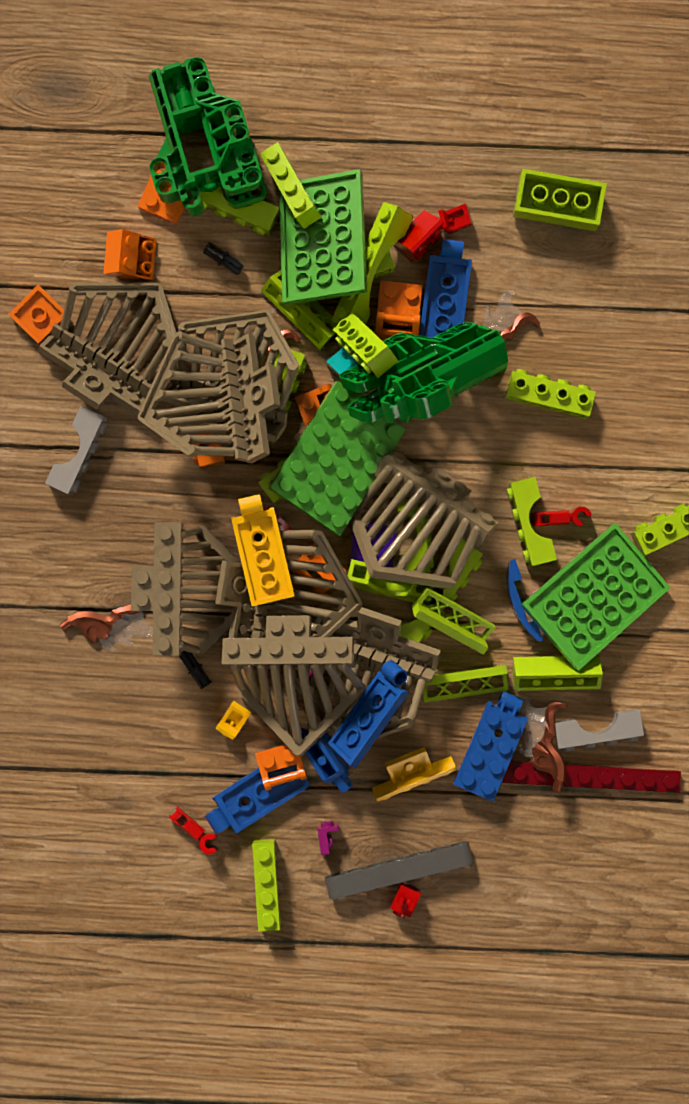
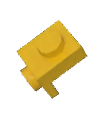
M233 701L217 725L216 730L223 736L234 740L251 712Z

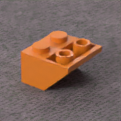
M124 229L107 232L103 274L120 279L153 281L156 239Z

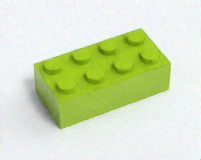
M522 169L519 176L512 217L596 232L600 225L607 183Z

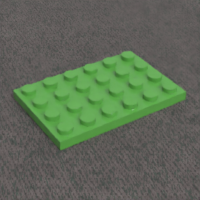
M357 169L300 180L322 218L305 229L294 217L279 189L283 304L290 305L366 293L367 276L362 171Z
M336 381L268 488L336 536H341L369 487L376 479L374 474L382 458L393 451L405 431L396 422H385L384 417L369 423L351 417L347 406L358 400L359 396L353 391L343 388L339 381Z
M613 523L526 599L521 606L572 667L579 671L671 587L620 527Z

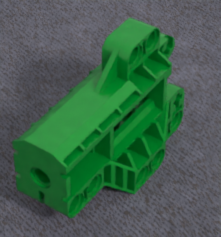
M200 57L184 60V63L181 64L180 62L164 66V69L161 70L159 68L152 70L149 80L166 135V139L157 157L149 165L153 183L160 200L163 203H173L181 200L185 211L189 216L193 217L200 215L204 209L200 193L213 192L219 187L223 188L229 206L235 209L263 201L267 195L266 187L240 100L214 92L206 62ZM204 128L215 166L191 172L180 135ZM238 135H244L242 138H236ZM216 140H229L223 145L217 146ZM244 154H250L248 157H242ZM159 169H165L162 173H156ZM251 173H255L252 177L248 176ZM259 187L262 188L260 195L254 196L251 194V190ZM165 188H171L166 193L162 192ZM244 192H247L249 198L246 199ZM233 195H238L239 200L235 201Z
M463 322L434 337L399 332L383 340L398 359V362L383 375L377 378L372 372L368 374L358 364L342 372L340 380L343 388L356 393H365L375 388V391L366 396H359L358 400L347 406L351 417L366 423L374 422L384 417L387 423H394L396 418L408 423L413 418L427 419L451 407L454 396L457 397L469 388L477 386V384L492 378V376L503 370L505 371L509 361L505 341L498 330H492V328L482 325L478 326V324L472 322Z

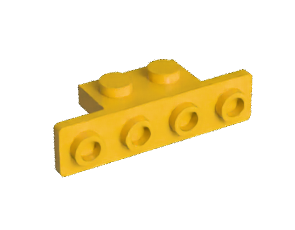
M423 747L385 762L391 780L372 787L377 802L387 800L391 796L407 792L411 788L427 784L441 776H447L451 772L456 771L457 768L451 756L431 764L427 751Z

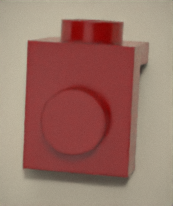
M462 204L447 211L443 209L438 210L440 216L438 218L444 222L442 230L444 229L449 234L473 225L467 204Z

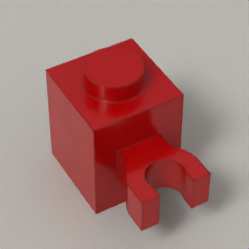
M403 882L400 883L390 904L393 914L401 918H405V916L411 918L421 895L420 890Z

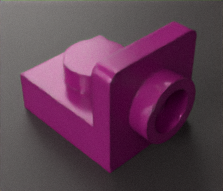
M334 821L321 822V826H317L321 855L330 854L329 848H333L332 836L327 835V832L339 830L338 823L334 824Z

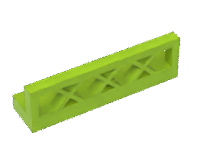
M281 270L267 280L261 292L321 350L336 335L325 323H329L333 328L338 324L331 321L333 316L317 300L284 305L282 302V281L279 279L282 277ZM310 308H314L318 314H314Z
M428 587L422 591L411 605L415 618L483 655L489 649L486 639L496 627L484 618ZM429 595L435 598L436 604L425 605L422 602ZM449 606L453 609L451 614L443 615L440 613V608ZM467 616L470 619V623L460 624L457 622V618ZM483 625L487 627L482 635L474 631V627Z
M507 665L436 674L431 683L426 682L423 692L424 703L509 690L506 675L508 674ZM502 675V687L494 688L488 683L492 676ZM478 678L484 682L480 689L475 691L467 686L471 679ZM457 681L462 685L458 693L452 694L445 689L450 682ZM436 684L441 688L437 696H427L426 686ZM485 685L490 687L489 689H483ZM464 688L469 690L468 692H462ZM443 691L448 693L447 695H441Z

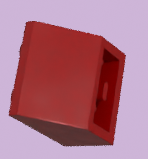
M424 210L410 223L406 235L398 240L394 246L410 262L415 258L419 260L427 252L425 249L430 243L432 245L436 244L442 237L441 233L443 232L444 222Z

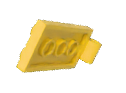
M260 494L238 499L242 516L231 517L251 606L294 597L274 507L263 511ZM256 533H260L262 535V540L260 542H256L254 540V535Z

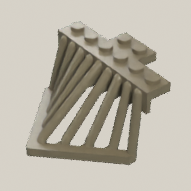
M73 283L69 287L61 325L59 326L55 323L51 334L38 348L39 353L71 373L62 383L64 389L97 410L108 398H111L138 416L152 385L148 382L164 358L174 334H176L162 285L160 283ZM85 295L74 331L71 334L68 332L76 296ZM96 295H106L87 337L82 341L80 337L93 299ZM117 295H127L104 337L93 348L92 345ZM138 295H147L116 345L104 355L134 299ZM153 301H155L156 306L152 309L143 327L125 355L116 363L115 361ZM159 317L161 323L157 325L156 330L135 364L127 370L128 364ZM164 333L166 339L162 342L144 374L138 377V373Z
M268 310L182 322L178 326V332L185 334L196 333L195 337L204 339L206 331L216 330L213 343L221 345V340L224 338V332L227 328L236 327L232 339L234 342L243 336L244 330L248 325L256 324L253 335L255 336L257 347L265 327L266 331L263 334V340L257 352L259 369L262 366L271 340L274 344L270 347L265 366L268 364L274 365L278 353L281 357L277 360L276 366L278 387L285 366L288 369L279 398L280 406L265 414L268 440L275 443L287 426L288 411H285L295 376L299 371V364L271 313ZM184 343L182 347L184 352H186L187 343ZM194 346L193 353L202 355L203 348ZM211 351L210 357L219 358V353ZM178 360V371L186 372L185 360ZM192 362L191 372H200L201 364ZM208 365L206 372L215 373L216 366ZM171 379L164 390L218 387L225 382H215L212 384L213 381ZM225 396L162 399V401L182 407L215 402ZM226 409L195 413L191 416L220 413ZM228 421L193 424L188 426L225 424ZM232 432L214 433L210 435H230Z
M177 332L170 342L138 414V420L188 456H235L236 460L252 464L270 455L265 414L280 406L275 366L268 364L259 369L255 336L248 333L234 342L222 339L221 345L183 332ZM184 343H188L222 354L223 358L219 359L184 352L181 349ZM178 360L225 369L219 373L172 371ZM171 379L225 382L218 387L164 390L167 381ZM225 396L215 402L155 410L157 403L162 399ZM226 409V410H224V411H222V412H220V413L204 414V415H195V416H185V417H176V418H167V417H174V416H181V415H188V414H195V413H202V412H209V411H216V410ZM228 421L225 424L179 427L183 425ZM232 432L230 435H197ZM192 444H234V445H233L232 448H229V447H201V446H196V445H192Z
M393 450L382 458L374 474L377 478L369 487L365 497L350 520L368 573L373 578L453 589L474 545L480 548L485 538L496 528L499 522L494 520L490 514L478 509L474 503L466 500L472 490L467 488L463 482L451 477L447 471L437 467L428 474L419 465L413 464L406 459L403 454ZM383 483L388 484L362 518L360 513ZM394 491H398L395 498L367 532L366 527H368L374 516ZM408 498L407 504L372 547L371 541H373L374 537L401 502ZM419 506L420 509L378 561L376 556L410 512ZM428 514H431V518L394 568L385 567L419 522ZM440 522L444 523L415 570H404L433 528ZM451 529L454 530L455 534L434 573H424V570ZM464 537L467 539V542L451 576H443V572L461 539Z
M155 522L154 567L132 566L131 611H153L152 656H180L181 650L193 654H204L230 629L232 614L229 617L182 612V608L233 610V606L215 604L216 600L182 599V594H217L218 586L183 585V580H219L220 571H183V566L221 565L222 560L240 563L205 526L183 529L184 524L181 522ZM201 535L206 540L203 542L183 543L184 538ZM215 549L220 555L211 557H183L184 552ZM182 621L219 624V626L213 632L183 627ZM182 636L205 640L199 646L183 641Z
M278 525L281 539H313L316 545H283L285 554L322 555L326 562L286 560L289 569L331 572L335 580L289 574L291 583L342 590L345 597L293 589L294 597L291 598L342 605L344 607L337 612L282 601L251 606L242 563L222 560L215 604L233 606L228 638H263V635L266 636V616H279L267 613V608L330 619L323 626L311 623V632H315L311 637H329L361 608L362 601L322 531H280V525ZM256 533L254 535V540L256 542H260L262 540V535L260 533Z
M361 607L358 612L357 621L348 619L329 636L354 638V661L356 662V668H351L353 672L358 675L363 659L366 660L362 682L367 688L371 682L376 664L379 665V672L385 662L392 660L408 674L406 682L401 687L402 690L404 689L409 693L413 678L416 677L418 680L408 714L401 717L406 697L391 718V721L388 722L378 736L380 738L413 726L426 682L431 683L438 670L441 650L401 637V620ZM317 617L316 624L323 626L330 619ZM337 668V673L341 677L342 671ZM296 670L295 690L303 698L298 670ZM312 675L309 684L314 709L317 716L323 720L325 718V710L322 701L314 693L316 683ZM330 678L326 688L331 699L336 687ZM347 678L345 687L350 693L354 685ZM341 718L329 729L333 734L340 727Z
M310 615L266 616V638H223L221 664L231 669L238 686L239 695L295 755L301 757L359 700L365 691V684L351 669L356 668V662L354 661V638L311 637L312 617ZM242 668L244 669L250 691L247 689L248 685L245 683L244 678L242 676ZM256 668H257V673H258V677H259V682H260V687H261V691H262V696H263V701H264L265 708H264V706L260 703L261 693H260V691H259V688H258V685H257V681H256V678H255V675H254V672H255V669H256ZM269 668L271 671L279 723L274 718L275 708L273 706L270 687L268 683ZM282 668L284 670L293 738L289 734V723L281 684ZM296 668L309 724V734L304 739L301 735L295 692ZM310 668L325 710V718L320 723L316 719L309 684ZM323 668L326 669L340 694L341 702L335 708L332 707L325 685ZM337 668H339L344 673V675L350 680V682L355 686V688L350 693L347 691L339 674L337 673Z

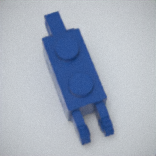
M301 728V735L304 739L309 733L305 728ZM326 732L305 752V755L323 782L326 784L331 782L333 786L337 785L340 791L344 793L353 787L348 778L350 766L328 744L331 738Z

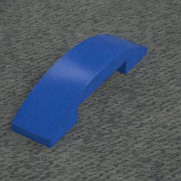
M516 559L510 560L507 567L506 584L512 610L523 629L534 640L538 642L543 641L539 626L533 620L528 622L524 609L521 606L522 603L514 582L521 580L522 577Z

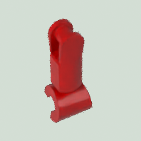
M581 506L575 507L571 513L569 510L531 513V515H534V524L532 526L568 525L570 521L577 526H582V521L577 517L580 512L585 516H592L588 508ZM548 514L549 523H543L542 515Z
M177 806L174 814L168 817L195 841L200 840L199 846L202 852L205 854L215 853L218 849L216 847H208L206 842L207 840L215 839L217 835L213 833L205 834L206 830ZM182 816L188 819L184 825L179 822Z

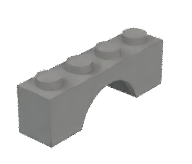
M80 406L72 423L80 437L79 451L71 461L64 464H54L45 484L71 496L74 492L77 493L81 485L80 477L82 473L87 472L90 466L88 460L91 453L95 454L99 446L97 440L100 434L103 435L107 429L106 417Z
M630 709L615 712L610 725L599 732L585 731L573 718L556 721V737L554 739L556 748L562 749V752L575 750L574 746L583 745V748L596 747V743L604 742V745L617 744L619 739H625L626 742L637 741L639 736H644L640 710Z

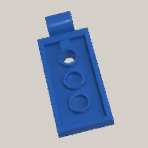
M443 239L441 255L435 256L430 254L419 332L421 336L434 337L464 322L472 259H462L464 241ZM449 278L452 282L451 285H445L444 279Z
M392 660L383 664L381 671L376 674L328 742L354 768H357L409 694L406 690L400 689L406 682L408 674Z
M503 691L497 706L493 705L490 701L487 702L453 785L494 801L528 720L525 716L517 715L522 706L523 699ZM496 729L502 730L501 737L495 736L494 732Z
M297 765L268 772L269 779L297 771ZM257 768L212 797L219 807L210 811L204 817L215 834L220 833L230 825L234 833L237 834L310 787L311 784L308 779H297L273 786L271 790L265 791L260 770ZM243 798L249 800L247 806L242 805L241 800Z

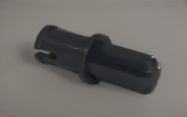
M209 242L204 248L203 253L215 260L218 266H224L236 275L240 274L243 270L244 265L231 257L228 251L224 252L212 242Z
M183 650L179 657L188 669V675H192L200 689L212 683L201 667L202 663L199 664L192 653Z

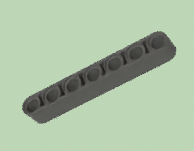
M463 841L331 874L325 877L329 898L338 899L469 866L474 862L469 842Z

